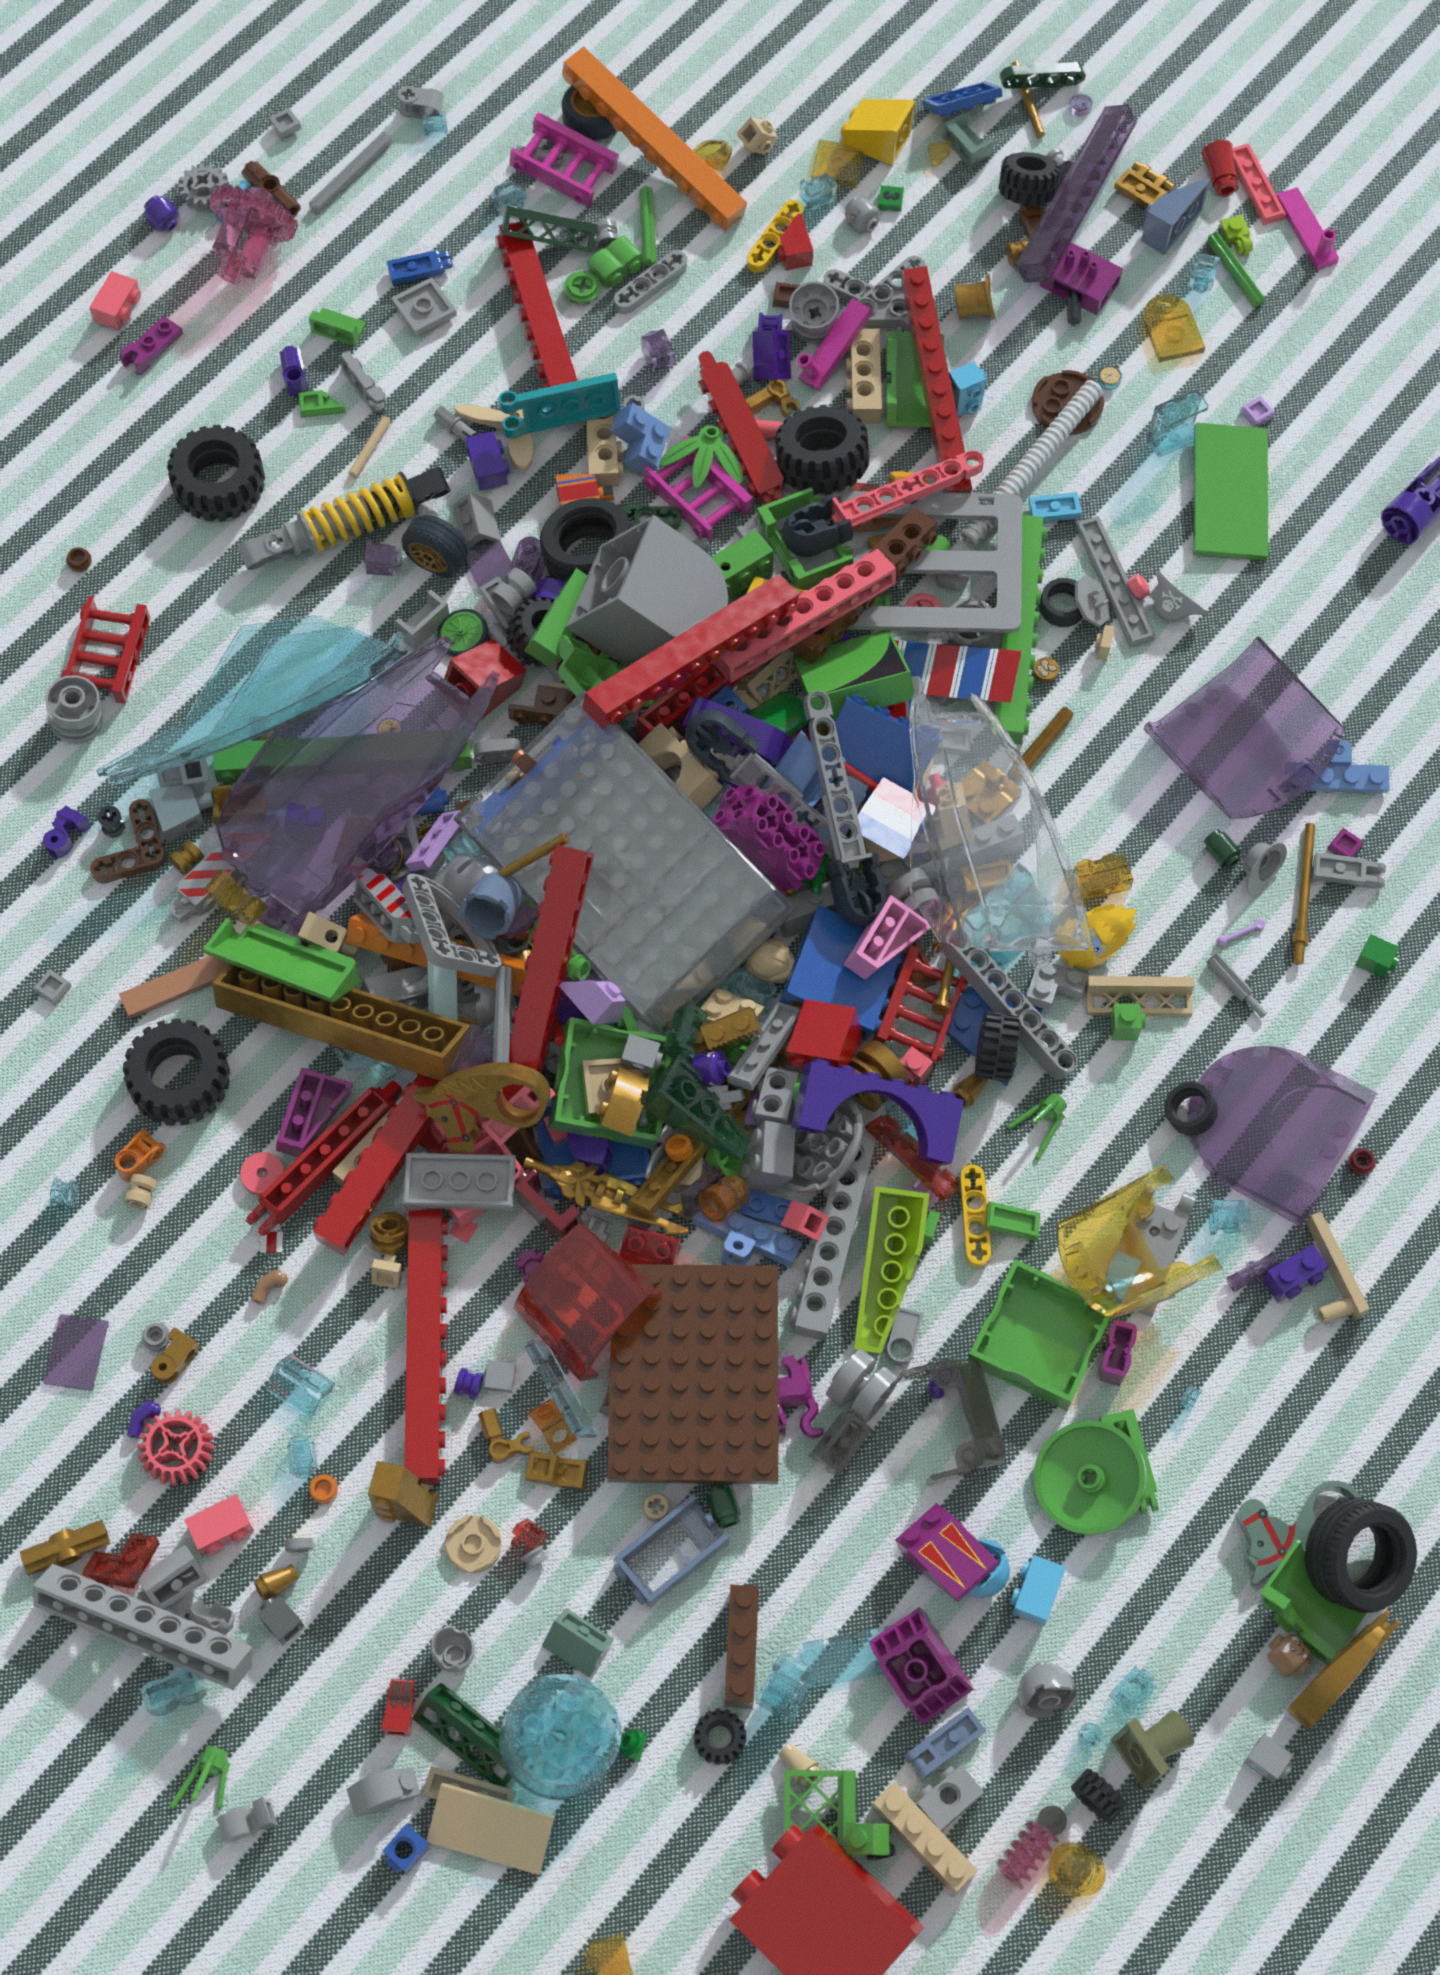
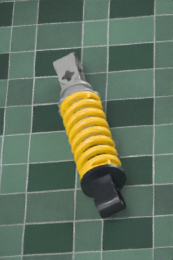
M441 467L432 468L410 479H407L404 473L400 471L395 475L393 481L385 478L381 486L377 483H372L369 491L366 488H360L357 491V496L351 492L347 493L345 501L340 497H336L333 500V506L329 502H323L320 510L314 506L307 512L299 510L297 511V520L295 522L283 523V528L271 531L257 538L248 539L237 547L247 570L260 568L269 562L293 553L295 556L301 554V551L308 549L313 555H317L327 547V541H329L330 546L335 547L337 545L335 538L341 536L343 542H348V533L352 531L355 537L361 536L360 528L363 527L366 528L367 532H373V519L377 520L380 528L386 526L383 518L386 514L389 515L392 523H397L396 510L401 509V511H398L400 518L416 517L419 515V504L443 497L451 489ZM272 542H276L277 545H280V548L276 549L275 546H272Z

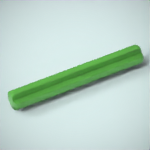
M643 186L639 190L642 256L644 266L651 267L657 262L653 189Z
M1214 232L1210 234L1207 243L1252 305L1258 307L1264 304L1265 296L1219 233Z

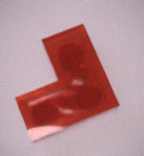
M132 1533L119 1555L95 1551L81 1574L98 1583L134 1589L160 1543L156 1536Z

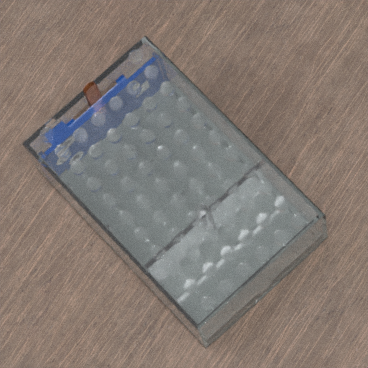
M583 691L523 750H519L513 755L511 762L454 817V821L499 869L563 833H566L570 839V842L563 846L594 853L572 948L578 954L585 956L586 960L590 961V967L603 981L612 982L620 989V995L626 1000L625 1005L643 1024L660 1035L665 1036V1033L668 1031L667 1024L688 1011L691 1013L695 1006H699L788 919L787 917L796 907L618 723L616 725L611 724L602 729L582 709L586 692ZM551 853L510 876L518 884L521 893L537 910L545 896L543 884L545 878L550 875L552 865L549 864Z

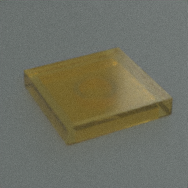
M819 139L811 181L857 188L864 151L844 143Z

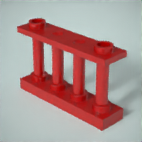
M88 596L86 605L81 607V622L66 670L63 669L61 678L72 675L85 677L98 688L110 689L116 703L126 704L151 619L147 605L137 604L135 612L128 615L97 610L94 598ZM95 619L127 624L130 627L129 633L124 636L91 630ZM88 641L123 646L124 649L122 656H118V658L85 653ZM82 662L115 667L117 669L116 677H112V679L78 673Z
M910 945L904 954L903 963L896 975V983L888 997L890 998L889 1003L880 1018L882 1022L873 1040L883 1045L886 1041L890 1042L893 1040L909 1048L912 1046L919 1052L929 1055L928 1058L933 1061V1064L935 1061L939 1063L945 1050L941 1045L960 993H965L969 982L961 973L957 977L953 976L951 984L953 989L948 1000L951 1004L950 1012L947 1015H943L941 1022L904 1008V1004L901 1003L903 995L907 996L909 994L930 1004L938 999V995L912 985L913 982L909 981L911 973L919 972L940 982L943 976V971L922 963L921 959L917 958L920 948ZM901 1017L937 1032L933 1045L896 1031V1027L892 1026L894 1019Z

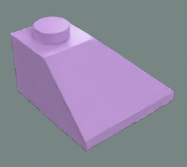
M583 980L562 982L559 985L593 1025L619 1022L622 1019L626 1000L620 995L621 991L614 983L609 981Z

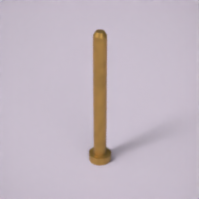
M963 916L955 918L952 932L956 929L964 928L965 920ZM953 941L957 947H960L958 942ZM947 957L938 999L933 1001L931 1010L937 1015H947L951 1008L948 998L955 966Z

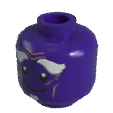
M700 1051L695 1054L689 1064V1074L700 1086L722 1085L731 1072V1064L721 1051Z

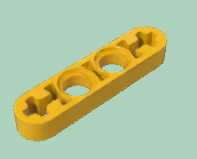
M797 200L787 201L747 255V267L751 272H764L777 255V248L780 247V237L785 232L777 231L775 227L778 225L788 227L797 214L802 213L803 216L804 207L801 202ZM767 241H772L776 245L772 248H767L763 244ZM762 254V261H757Z
M971 1164L963 1168L959 1180L965 1257L971 1267L980 1269L984 1268L990 1261V1232L984 1230L981 1235H973L969 1231V1226L972 1223H979L984 1229L987 1204L986 1184L982 1168ZM969 1173H974V1177L977 1178L975 1190H970L971 1182L967 1178ZM969 1198H978L982 1206L977 1210L970 1209L966 1203ZM980 1242V1253L985 1254L980 1261L977 1260L976 1256H971L976 1249L975 1243Z

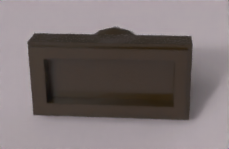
M530 1127L519 1128L504 1142L512 1155L516 1156V1160L524 1171L527 1170V1168L523 1167L526 1157L540 1162L545 1158L535 1143V1135Z

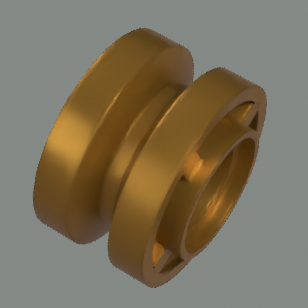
M384 1212L376 1215L370 1222L371 1246L376 1251L384 1254H394L404 1250L408 1245V1220L396 1212Z

